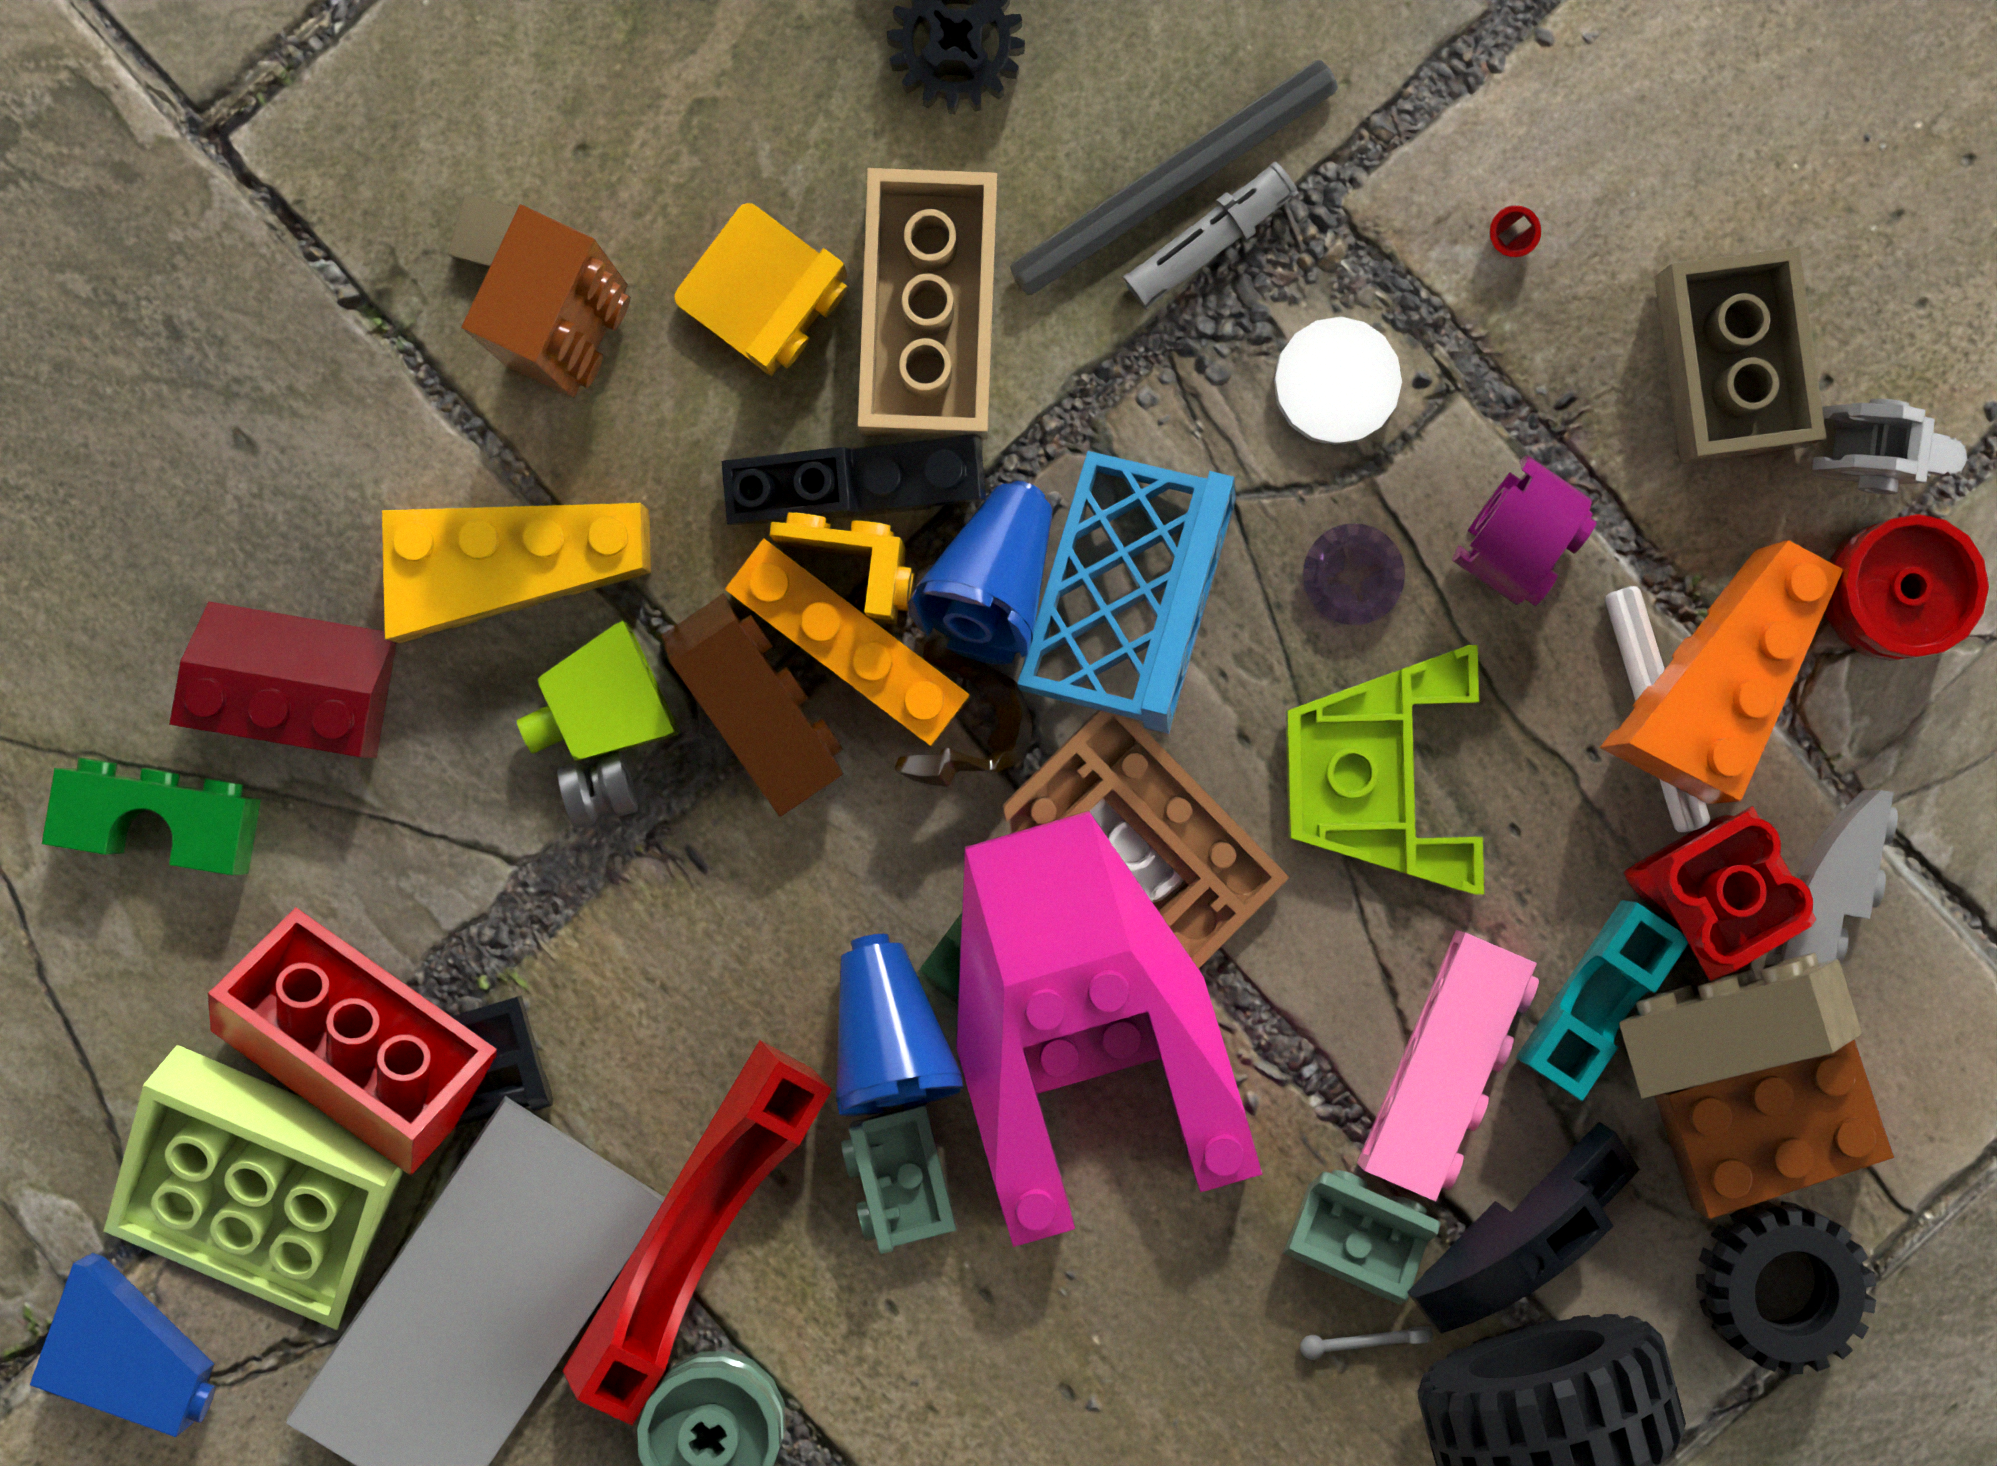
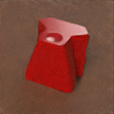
M1753 806L1735 816L1723 815L1711 820L1705 827L1688 833L1632 865L1623 873L1632 889L1665 922L1685 935L1688 946L1695 953L1710 981L1737 971L1812 927L1816 921V917L1812 912L1813 897L1810 889L1802 880L1792 876L1780 855L1781 840L1778 832L1769 822L1758 816Z

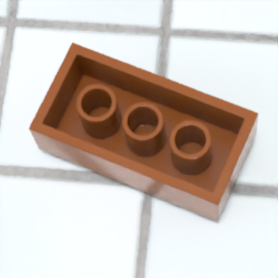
M520 204L461 328L506 367L575 398L580 385L589 388L593 383L603 360V354L598 352L597 349L607 328L616 331L620 326L629 307L631 297L624 294L628 284L594 238Z

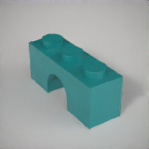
M1621 900L1515 1058L1566 1093L1583 1101L1619 1048L1614 1044V1038L1620 1027L1619 1022L1625 1019L1629 1011L1642 996L1648 992L1656 993L1688 945L1685 935L1639 903Z

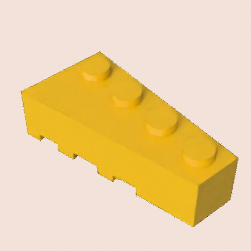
M641 503L382 510L385 640L397 643L421 638L423 635L448 628H457L498 614L518 611L536 606L538 603L566 595L582 593L651 573L649 509Z

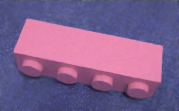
M1455 931L1357 1161V1164L1364 1171L1434 1201L1437 1200L1441 1188L1449 1191L1453 1187L1464 1159L1462 1154L1457 1153L1466 1129L1474 1132L1478 1128L1488 1105L1489 1097L1482 1094L1489 1075L1492 1070L1499 1073L1503 1069L1512 1050L1514 1038L1507 1035L1514 1016L1517 1011L1524 1014L1536 994L1539 979L1532 976L1537 963L1468 933Z

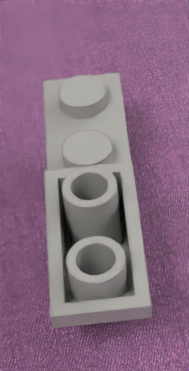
M1862 790L1835 817L1818 838L1796 875V878L1802 880L1811 891L1813 897L1812 912L1816 917V921L1812 927L1769 951L1765 964L1777 966V962L1814 952L1819 963L1839 959L1840 964L1843 963L1849 939L1847 928L1842 927L1844 915L1870 919L1872 907L1877 908L1884 895L1886 875L1883 870L1879 869L1884 845H1889L1892 842L1897 828L1898 812L1895 807H1891L1894 792Z

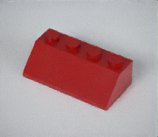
M297 907L208 992L210 1031L410 1176L453 1131L497 1055L495 1047Z

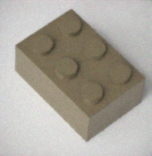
M1800 247L1672 263L1654 277L1680 465L1807 448L1826 439Z
M1815 952L1777 962V966L1761 970L1763 978L1760 979L1755 978L1753 968L1727 974L1715 979L1714 982L1698 986L1699 994L1694 995L1692 985L1688 984L1654 994V997L1636 1002L1638 1013L1619 1022L1641 1099L1831 1054L1860 1036L1862 1032L1839 959L1819 963Z

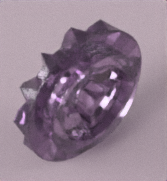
M1364 524L1340 525L1322 534L1311 546L1303 562L1304 590L1316 611L1327 618L1343 625L1367 624L1384 616L1398 601L1405 581L1404 562L1395 543L1380 530ZM1344 548H1347L1349 557H1353L1357 566L1367 565L1369 568L1378 565L1379 571L1372 572L1369 577L1361 581V602L1358 601L1357 594L1352 592L1349 584L1338 585L1337 582L1328 584L1327 579L1335 577L1336 573L1344 569L1345 563L1343 559L1346 558Z

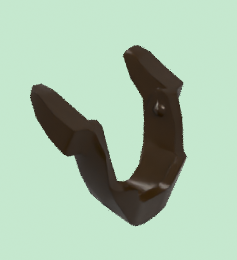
M935 639L926 642L923 659L935 666L960 673L986 694L996 709L999 725L997 730L988 739V745L993 749V752L985 759H980L949 748H943L940 750L939 755L899 757L895 770L913 781L947 787L951 784L955 773L959 771L999 772L1022 762L1027 755L1031 743L1032 717L1022 692L1018 689L1017 682L986 663L958 655L946 649L949 639Z

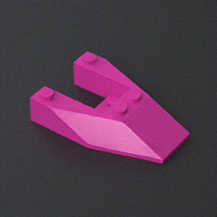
M1087 811L965 847L956 1047L1013 1247L1075 1229L1070 1204L1037 1094L1160 1058L1191 1170L1200 1193L1263 1175L1204 977L1092 814Z

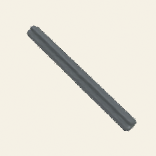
M1315 60L1012 262L1010 270L1015 281L1027 295H1033L1333 95L1338 89L1334 74L1322 60Z

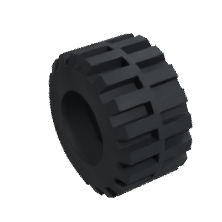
M1769 1201L1754 1204V1212L1749 1213L1739 1209L1730 1214L1729 1216L1734 1224L1728 1229L1718 1224L1710 1235L1718 1241L1712 1251L1704 1247L1702 1248L1699 1261L1707 1265L1705 1274H1696V1288L1705 1294V1299L1700 1300L1699 1303L1703 1314L1713 1321L1711 1325L1713 1330L1720 1338L1748 1360L1751 1359L1759 1366L1774 1372L1779 1367L1788 1374H1803L1805 1365L1818 1372L1830 1367L1827 1356L1834 1353L1842 1360L1848 1356L1853 1349L1846 1342L1853 1334L1861 1339L1864 1338L1869 1327L1860 1322L1863 1312L1874 1314L1876 1299L1866 1294V1287L1876 1286L1874 1271L1863 1266L1862 1262L1869 1258L1863 1247L1850 1239L1852 1234L1841 1225L1796 1203L1781 1201V1205L1776 1206ZM1794 1251L1805 1253L1812 1263L1815 1275L1814 1290L1810 1300L1801 1311L1792 1317L1776 1321L1764 1319L1761 1317L1755 1302V1285L1760 1272L1769 1261L1781 1254Z

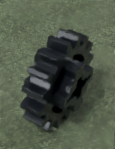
M910 0L912 4L911 9L902 6L894 7L893 18L903 29L887 31V43L891 47L903 50L889 58L892 71H909L902 81V87L906 93L915 91L920 86L924 89L922 99L924 107L929 109L938 97L946 99L948 114L955 115L959 100L968 99L970 106L977 112L981 110V94L985 91H988L997 99L1004 96V88L999 79L1001 76L1017 79L1019 66L1009 56L1024 54L1025 40L1010 36L1022 28L1021 14L1004 15L1010 0ZM965 4L971 7L968 10L948 9L945 5ZM921 23L925 27V32L930 36V41L921 50V55L917 58L913 42L916 30ZM995 28L999 38V48L994 61L991 62L988 59V54L982 48V42L991 35L990 31ZM944 32L946 34L950 33L956 39L962 38L966 34L968 53L966 51L962 52L956 46L945 51ZM945 75L965 76L968 81L948 82L941 80V78Z

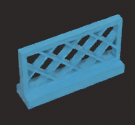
M1087 451L1035 623L1032 644L1025 656L1018 679V689L1143 721L1144 728L1169 734L1235 506V477L1209 471L1208 478L1206 479ZM1099 472L1124 478L1133 494L1102 511L1091 492ZM1137 482L1150 485L1141 489ZM1168 489L1192 494L1188 512L1166 525H1163L1148 501ZM1140 505L1155 531L1124 547L1109 522ZM1087 506H1089L1094 516L1083 521ZM1101 527L1116 552L1084 569L1074 552L1076 542L1079 538ZM1182 531L1177 547L1171 536ZM1163 542L1174 560L1171 571L1146 584L1131 558ZM1071 563L1077 574L1066 579ZM1123 563L1138 589L1107 606L1092 580ZM1084 585L1099 611L1067 628L1056 610L1059 599ZM1165 589L1161 605H1159L1154 594ZM1146 600L1157 618L1154 629L1129 643L1114 616ZM1106 621L1121 648L1089 665L1074 638ZM1052 622H1054L1059 633L1048 638ZM1065 643L1082 669L1060 682L1037 676L1042 656ZM1148 647L1144 664L1142 665L1136 654ZM1129 659L1139 676L1133 700L1107 694L1096 676ZM1089 681L1094 690L1078 686Z

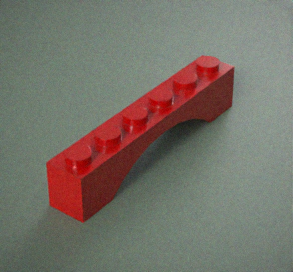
M759 1040L562 1370L577 1400L631 1426L633 1425L666 1370L674 1339L687 1305L721 1238L759 1184L787 1155L800 1145L832 1091L831 1087L811 1067Z

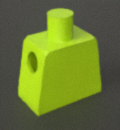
M624 621L613 625L541 675L537 681L548 705L516 720L521 736L532 754L565 740L575 761L594 759L619 750L623 751L671 738L681 733L631 624Z

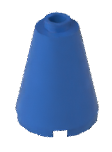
M1023 481L998 485L914 588L908 601L909 616L919 630L928 637L933 627L949 637L946 649L979 662L999 665L1012 663L1016 653H1020L1022 658L1027 655L1034 635L1053 515L1051 505L1038 487Z
M873 934L852 940V951L843 954L840 961L836 1102L840 1116L884 1113L883 1107L903 1104L905 1109L939 1101L960 1093V1088H964L961 1071L902 943H890L888 934Z

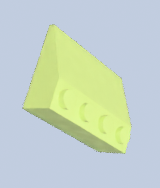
M176 1045L143 1085L104 1232L338 1330L397 1193L404 1171L304 1098Z

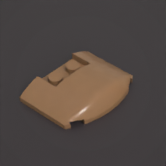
M1098 710L1002 805L1005 821L1009 820L1011 833H1015L1090 811L1103 798L1137 832L1149 847H1152L1183 879L1181 885L1168 896L1153 904L1198 969L1290 878L1133 718Z

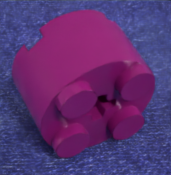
M1526 455L1519 461L1521 469L1525 474L1519 479L1511 472L1508 473L1467 530L1476 536L1469 545L1472 548L1470 551H1467L1458 545L1452 561L1515 605L1526 600L1532 605L1537 606L1547 595L1558 577V574L1553 572L1557 560L1565 549L1575 554L1591 535L1597 522L1591 518L1593 513L1589 511L1592 504L1591 498Z

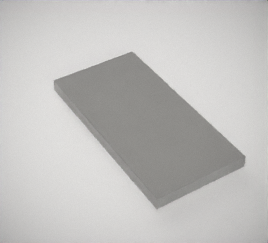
M505 1096L290 1411L286 1424L356 1466H488L632 1255L665 1197Z

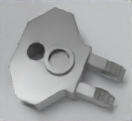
M1871 399L1870 403L1822 406L1825 427L1836 429L1832 458L1814 457L1812 473L1813 476L1831 480L1859 482L1858 490L1863 492L1897 494L1899 484L1926 483L1927 477H1930L1932 474L1956 476L1957 473H1962V469L1968 459L1965 450L1966 445L1961 443L1962 440L1933 433L1935 419L1925 417L1924 409L1911 407L1909 403L1900 400Z

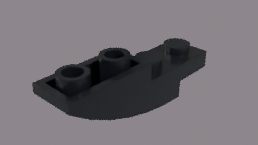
M976 434L853 449L843 446L721 461L728 525L786 522L787 513L790 512L812 514L825 517L826 519L926 510L931 509V506L986 500L981 437Z
M1598 1122L1580 1142L1573 1146L1555 1168L1528 1193L1526 1198L1512 1212L1494 1201L1434 1265L1426 1270L1423 1276L1407 1293L1433 1328L1441 1334L1472 1324L1503 1310L1533 1293L1562 1273L1614 1227L1603 1211V1208L1640 1170L1617 1133L1601 1122Z

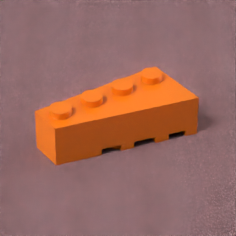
M1789 540L1755 549L1707 610L1708 616L1691 637L1683 640L1671 656L1673 658L1671 663L1653 685L1647 686L1632 705L1634 710L1619 729L1613 730L1599 748L1707 804L1741 801L1843 569Z

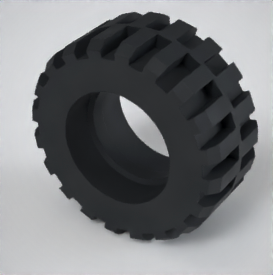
M1604 1314L1600 1317H1591L1590 1315L1573 1316L1567 1320L1557 1321L1553 1319L1539 1322L1538 1325L1522 1328L1521 1326L1506 1330L1504 1334L1482 1338L1474 1341L1473 1345L1467 1348H1458L1450 1352L1445 1360H1437L1429 1367L1428 1372H1424L1417 1392L1436 1466H1651L1663 1463L1670 1458L1671 1451L1678 1449L1686 1426L1663 1337L1647 1321L1643 1322L1640 1318L1634 1316H1627L1625 1318H1621L1618 1314Z

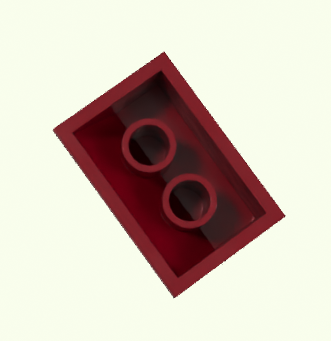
M208 601L180 661L169 725L356 757L377 758L397 642L385 640V631Z

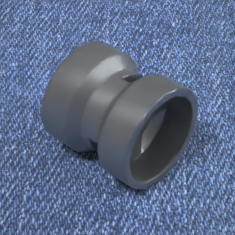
M620 750L602 755L597 764L584 767L579 763H573L557 769L563 802L575 829L594 824L598 816L611 812L620 817L638 811L633 781L626 760Z

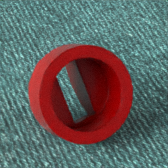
M1511 205L1501 209L1492 219L1489 231L1490 239L1493 246L1501 254L1508 257H1521L1529 254L1538 245L1541 238V224L1536 214L1529 208ZM1525 216L1531 226L1517 234L1511 242L1505 245L1499 235Z

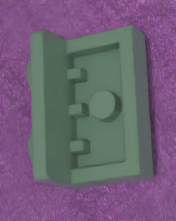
M926 1103L853 1121L849 1127L851 1138L842 1140L841 1147L849 1178L861 1176L867 1201L856 1203L865 1241L876 1239L880 1254L892 1252L894 1246L956 1231L957 1226Z
M1333 1170L1331 1173L1322 1172L1308 1184L1283 1254L1398 1305L1403 1304L1408 1300L1409 1294L1407 1291L1413 1286L1428 1241L1437 1236L1441 1222L1427 1216L1426 1208L1414 1200L1401 1196H1391L1388 1199L1368 1190V1183L1357 1175L1341 1170Z

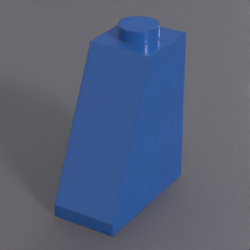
M91 1253L73 1263L30 1386L173 1437L181 1434L194 1421L198 1423L203 1421L211 1406L216 1389L214 1385L208 1384L214 1363L105 1257Z

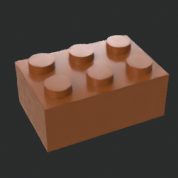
M1855 1039L1831 1054L1654 1096L1691 1208L1708 1219L1894 1158Z

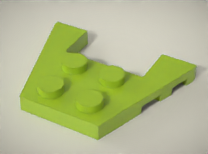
M1467 645L1285 711L1288 838L1474 895L1484 894L1483 837H1416L1412 718L1413 705L1479 703L1478 645Z

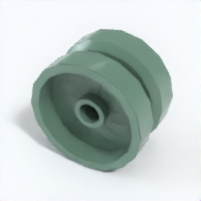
M727 1350L698 1352L675 1363L655 1386L653 1393L646 1402L637 1427L638 1456L642 1465L774 1466L786 1431L785 1403L774 1379L754 1360ZM703 1423L709 1429L719 1424L724 1428V1432L720 1435L709 1434L704 1429Z

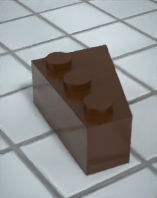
M724 593L661 635L671 665L779 817H782L844 774L835 757L836 754L844 750L842 745L823 718L815 723L810 721L800 706L808 697L788 667L777 672L765 654L766 651L772 648V645L751 615L742 620Z

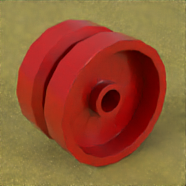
M1915 514L1866 526L1842 541L1829 560L1832 564L1842 568L1843 572L1825 610L1826 618L1839 638L1864 656L1894 661L1945 652L1967 638L1984 614L1989 590L1984 558L1971 538L1947 520ZM1901 584H1906L1907 597L1901 591Z

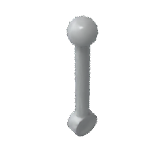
M1415 1326L1401 1331L1322 1340L1317 1335H1308L1302 1339L1300 1351L1305 1358L1316 1360L1324 1352L1400 1343L1421 1344L1431 1342L1434 1339L1431 1326Z

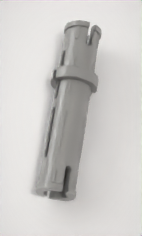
M1273 162L1267 169L1234 194L1224 193L1215 200L1217 207L1170 241L1144 263L1140 264L1130 273L1125 274L1122 277L1125 285L1139 304L1147 310L1165 293L1196 272L1227 246L1239 238L1246 241L1256 233L1254 227L1290 199L1299 195L1292 179L1277 162Z

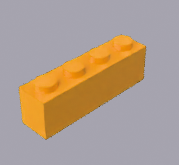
M765 538L762 539L725 588L727 592L931 747L934 746L970 698V694Z

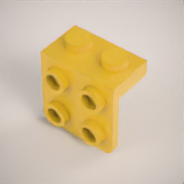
M745 203L737 209L680 284L674 297L680 309L772 377L780 365L786 369L789 368L802 353L810 339L805 335V332L818 315L821 314L826 318L837 307L847 292L848 286L843 282L848 275L844 263L825 248L818 253L752 203Z
M792 512L787 513L786 523L771 522L769 536L779 546L871 558L864 613L872 621L897 625L899 610L909 611L908 601L913 592L915 574L912 573V568L904 567L906 548L900 537H893L894 532L890 531V525L869 521H852L851 531L830 529L831 524L826 523L825 517Z

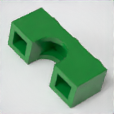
M78 757L77 768H54L42 838L43 845L104 855L124 853L127 832L133 820L142 812L152 810L162 816L171 829L172 849L169 865L232 876L249 874L261 799L242 796L243 784L204 778L203 789L179 786L180 773L141 768L140 779L116 775L118 763Z

